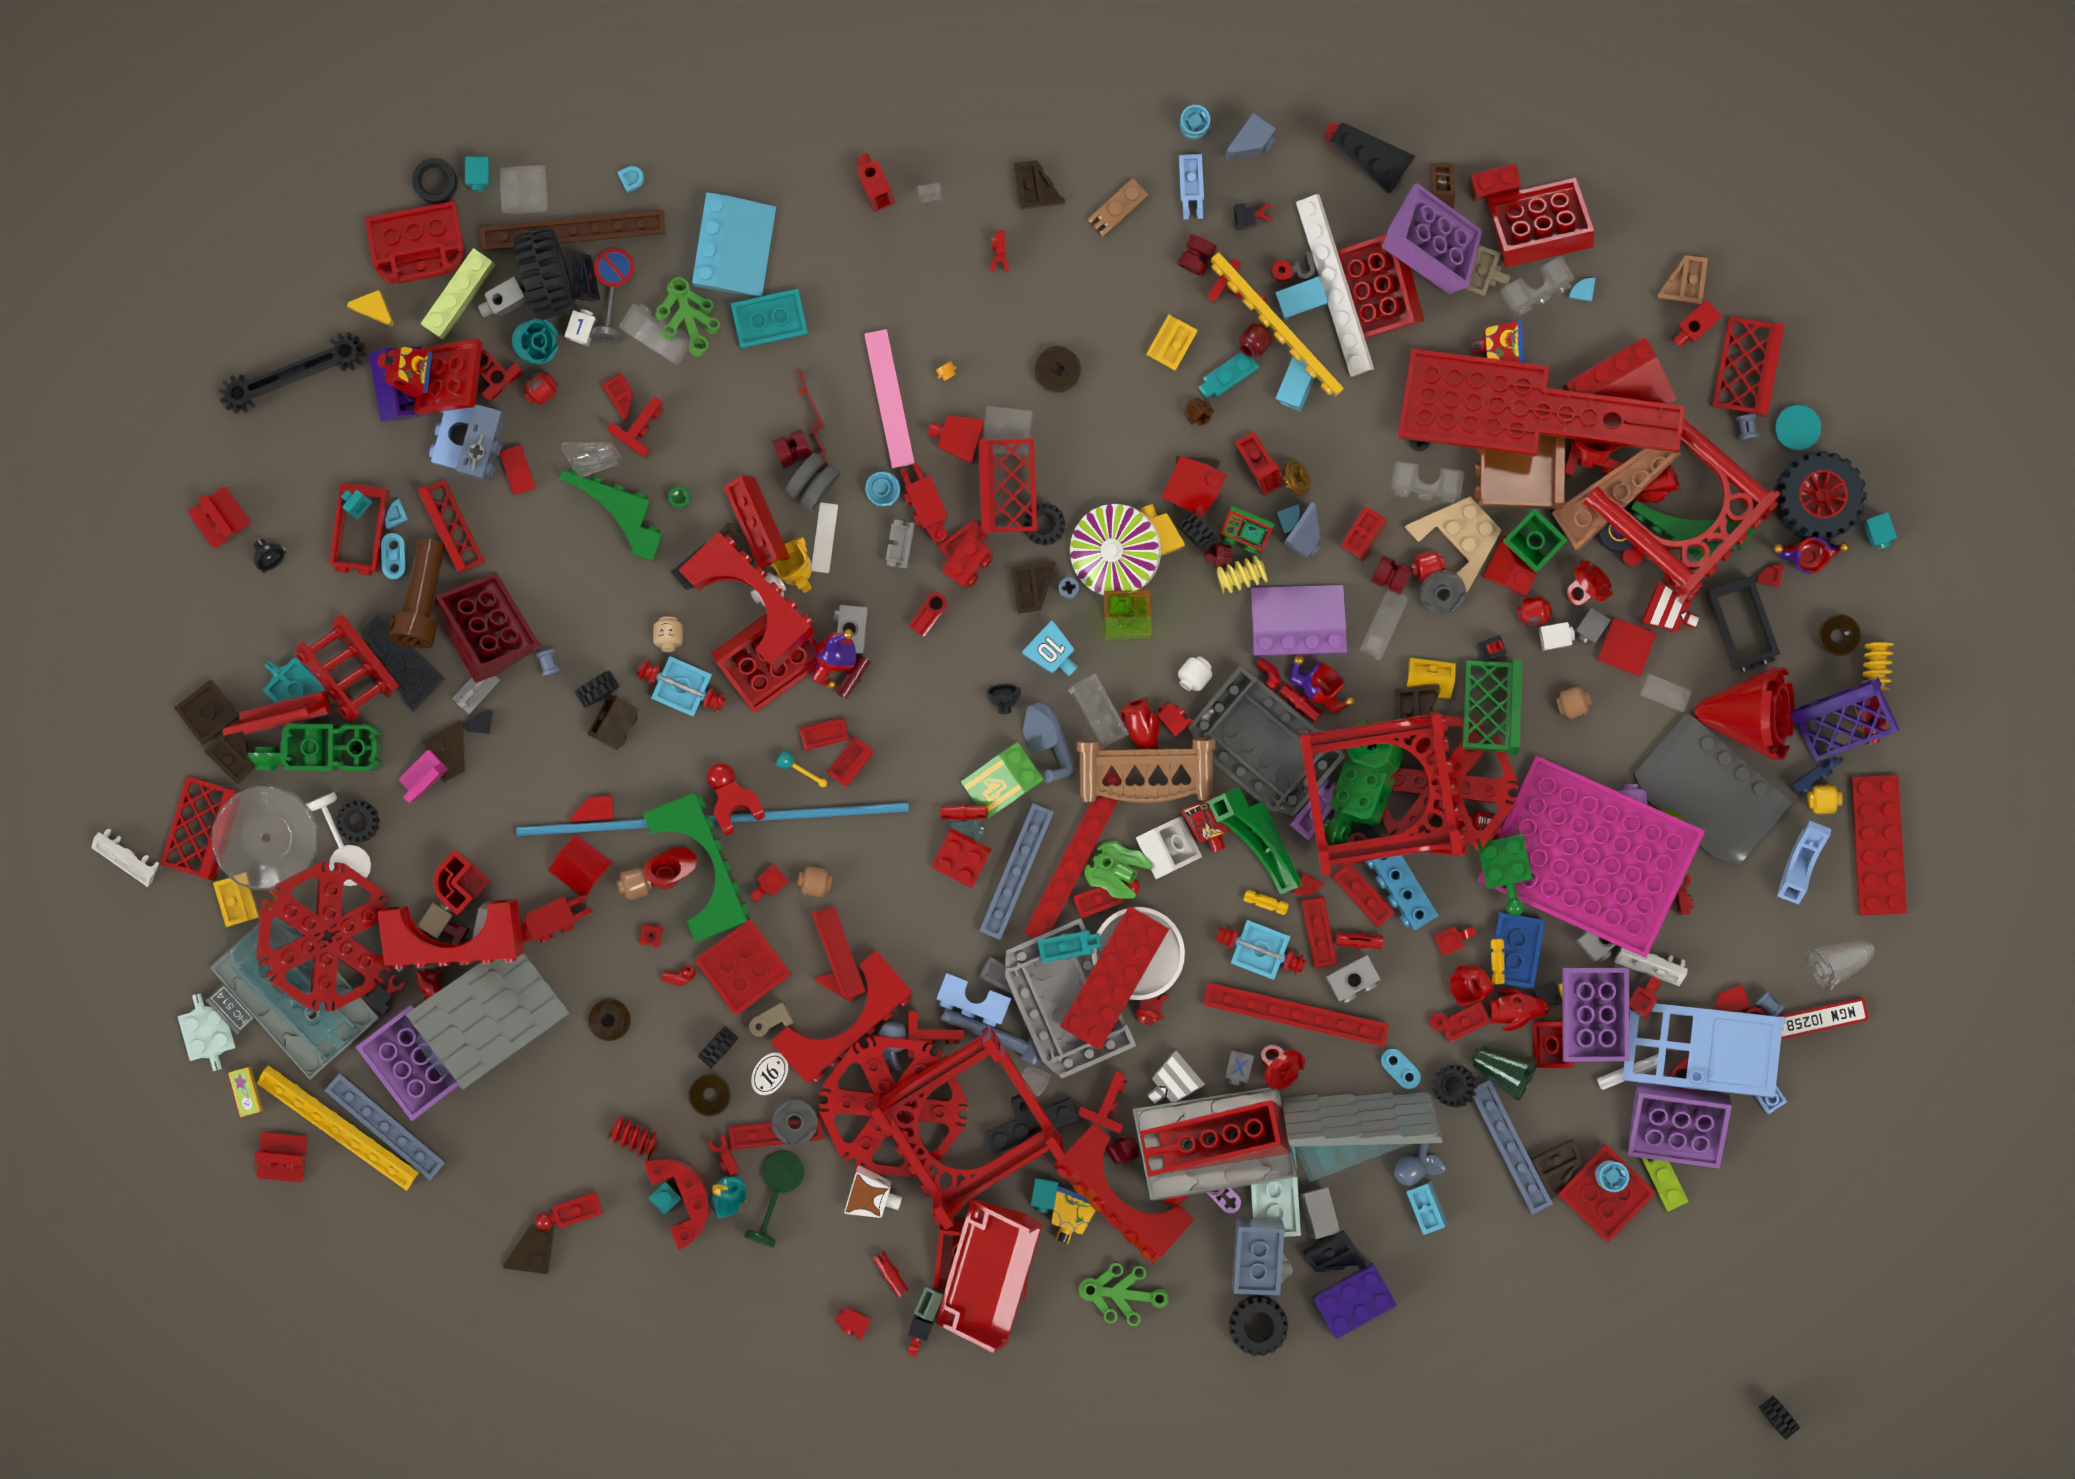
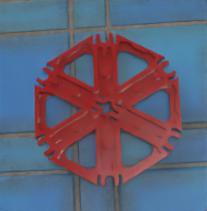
M1445 716L1447 726L1464 728V718ZM1471 719L1475 724H1477L1480 721L1477 719ZM1485 723L1479 726L1481 730L1485 727ZM1476 730L1468 736V743L1478 744L1483 740ZM1496 734L1491 741L1495 745H1502L1498 734ZM1416 735L1410 736L1411 739L1404 738V740L1412 741ZM1426 737L1420 739L1416 745L1417 752H1426L1430 747V739ZM1462 741L1447 760L1451 761L1453 772L1452 775H1449V782L1456 786V797L1452 798L1453 807H1458L1460 820L1456 821V827L1458 830L1463 831L1466 847L1473 845L1475 850L1479 851L1476 841L1479 840L1481 842L1482 848L1487 844L1516 806L1515 804L1506 803L1507 801L1511 803L1517 802L1516 797L1509 796V791L1518 790L1519 787L1515 784H1509L1512 782L1518 783L1506 752L1495 751L1503 769V775L1499 779L1467 776L1485 751L1463 750ZM1434 750L1426 757L1428 764L1434 763V760H1431L1432 755L1435 753ZM1399 768L1392 774V778L1395 780L1392 792L1417 794L1420 796L1405 816L1398 821L1392 819L1386 805L1382 820L1389 836L1396 830L1397 832L1394 835L1413 826L1425 811L1429 799V781L1426 771ZM1437 769L1433 772V774H1438ZM1433 779L1431 783L1438 784V780ZM1440 788L1437 789V790H1435V791H1437L1438 793L1441 794ZM1435 800L1433 802V807L1435 809H1441V811L1444 813V810L1440 808L1438 805V803H1441L1440 800ZM1463 800L1497 804L1498 811L1483 830H1477L1472 824ZM1431 813L1427 816L1429 824L1437 814ZM1420 825L1418 828V832L1420 833L1424 831L1426 827L1424 825ZM1466 847L1462 848V853L1465 856L1468 855ZM1448 849L1421 852L1461 857L1460 854L1453 855Z
M318 862L275 884L273 887L277 888L280 893L273 889L268 891L274 896V900L269 902L263 899L262 903L269 907V910L260 905L256 960L266 957L265 960H261L258 963V966L261 967L266 964L269 966V971L264 973L263 976L273 977L266 981L307 1009L312 1010L313 1008L314 1011H319V1005L322 1002L325 1004V1011H336L375 990L378 985L374 981L384 982L380 978L379 972L383 970L386 973H390L391 970L389 967L383 966V953L375 955L351 937L379 923L378 911L383 909L384 902L390 899L389 896L380 897L386 893L345 863L340 862L334 863L332 871L329 870V862ZM313 877L318 879L316 914L291 896V890L295 886ZM346 880H352L368 891L370 898L367 902L341 915L343 884ZM277 917L301 933L302 936L273 950L269 944L271 921ZM324 931L328 933L335 932L329 937V942L327 940H320L325 935ZM313 958L311 989L309 993L305 994L288 983L285 975L289 970ZM338 959L364 977V983L345 995H339L336 991Z
M873 1035L876 1040V1044H874L872 1037L868 1036L869 1046L862 1047L860 1042L857 1041L856 1048L859 1051L857 1052L852 1044L821 1086V1088L829 1089L820 1091V1095L827 1096L828 1101L819 1102V1107L828 1109H819V1112L840 1158L848 1152L845 1156V1163L850 1158H855L857 1160L854 1166L855 1170H857L858 1166H861V1163H865L863 1168L876 1174L913 1178L914 1176L907 1166L909 1161L906 1156H904V1163L900 1166L876 1164L872 1160V1155L887 1134L885 1131L882 1132L880 1127L875 1128L870 1119L853 1142L847 1143L842 1139L834 1122V1117L839 1113L871 1116L870 1106L874 1096L879 1093L881 1096H884L939 1062L938 1059L941 1058L943 1050L940 1049L935 1055L931 1054L930 1049L933 1046L931 1042L926 1046V1049H922L927 1040ZM888 1047L909 1049L915 1054L914 1059L897 1082H895L882 1053ZM857 1062L862 1066L873 1092L839 1088L838 1080L851 1063ZM957 1076L947 1081L953 1093L952 1098L949 1100L927 1097L919 1115V1121L945 1124L949 1128V1133L935 1151H928L938 1161L942 1159L966 1126V1124L960 1123L967 1122V1117H961L958 1114L960 1110H968V1105L959 1104H968V1100ZM914 1100L911 1104L908 1102L905 1105L915 1108L917 1107V1101ZM903 1111L898 1113L897 1118L901 1122L908 1123L914 1119V1116L908 1111H904L905 1115ZM902 1128L909 1132L908 1136H912L914 1134L912 1128ZM920 1148L917 1152L918 1154H923L924 1150Z

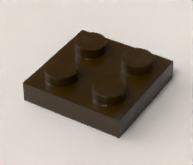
M212 680L208 681L174 707L202 745L239 718L238 713Z

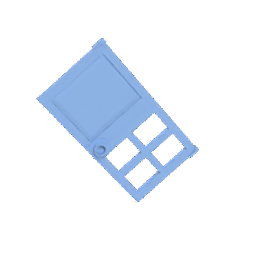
M1656 1003L1651 1012L1663 1013L1660 1040L1637 1038L1640 1015L1629 1010V1061H1624L1623 1081L1775 1098L1781 1036L1785 1017ZM1670 1014L1693 1016L1690 1044L1667 1041ZM1636 1046L1659 1048L1656 1075L1633 1073ZM1666 1049L1689 1051L1686 1079L1663 1076Z

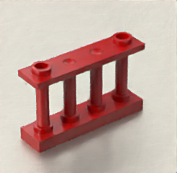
M341 614L332 622L330 626L332 631L309 647L302 640L294 651L296 652L297 659L308 667L339 706L341 715L344 718H348L352 723L360 714L357 708L379 693L384 694L387 698L395 693L399 685L345 616ZM341 639L346 645V649L322 665L314 654L334 640ZM350 657H355L360 663V668L336 683L328 672ZM363 676H370L375 685L350 701L343 690Z

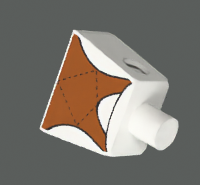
M858 1166L844 1213L881 1218L885 1207L898 1210L902 1197L889 1193L892 1183L890 1180Z

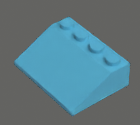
M706 192L692 280L693 286L696 288L762 297L776 207L732 196Z

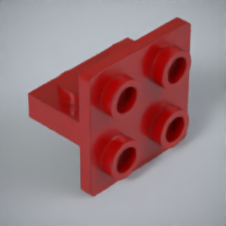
M225 486L211 496L207 494L201 496L198 499L200 503L188 511L190 517L214 549L251 524L248 516Z
M262 1132L259 1151H256L254 1161H258L256 1177L258 1179L303 1182L308 1137Z

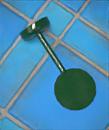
M785 1151L774 1153L764 1164V1181L774 1192L760 1231L747 1230L744 1234V1238L774 1248L776 1240L766 1235L765 1232L779 1192L787 1193L799 1187L804 1177V1168L800 1159L791 1152Z

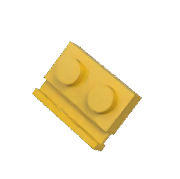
M1169 314L1146 355L1176 371L1198 330Z
M247 873L213 883L226 927L259 918Z

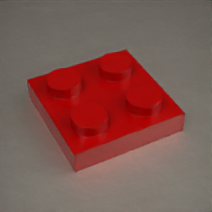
M950 828L931 868L972 888L992 849Z

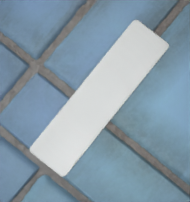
M820 503L812 558V571L829 573L838 510L837 504Z

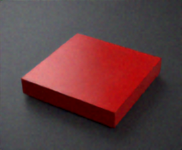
M1613 617L1597 661L1640 677L1657 633Z

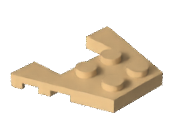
M1471 496L1404 527L1418 543L1435 527L1438 528L1468 561L1456 573L1462 578L1466 592L1470 589L1502 531Z

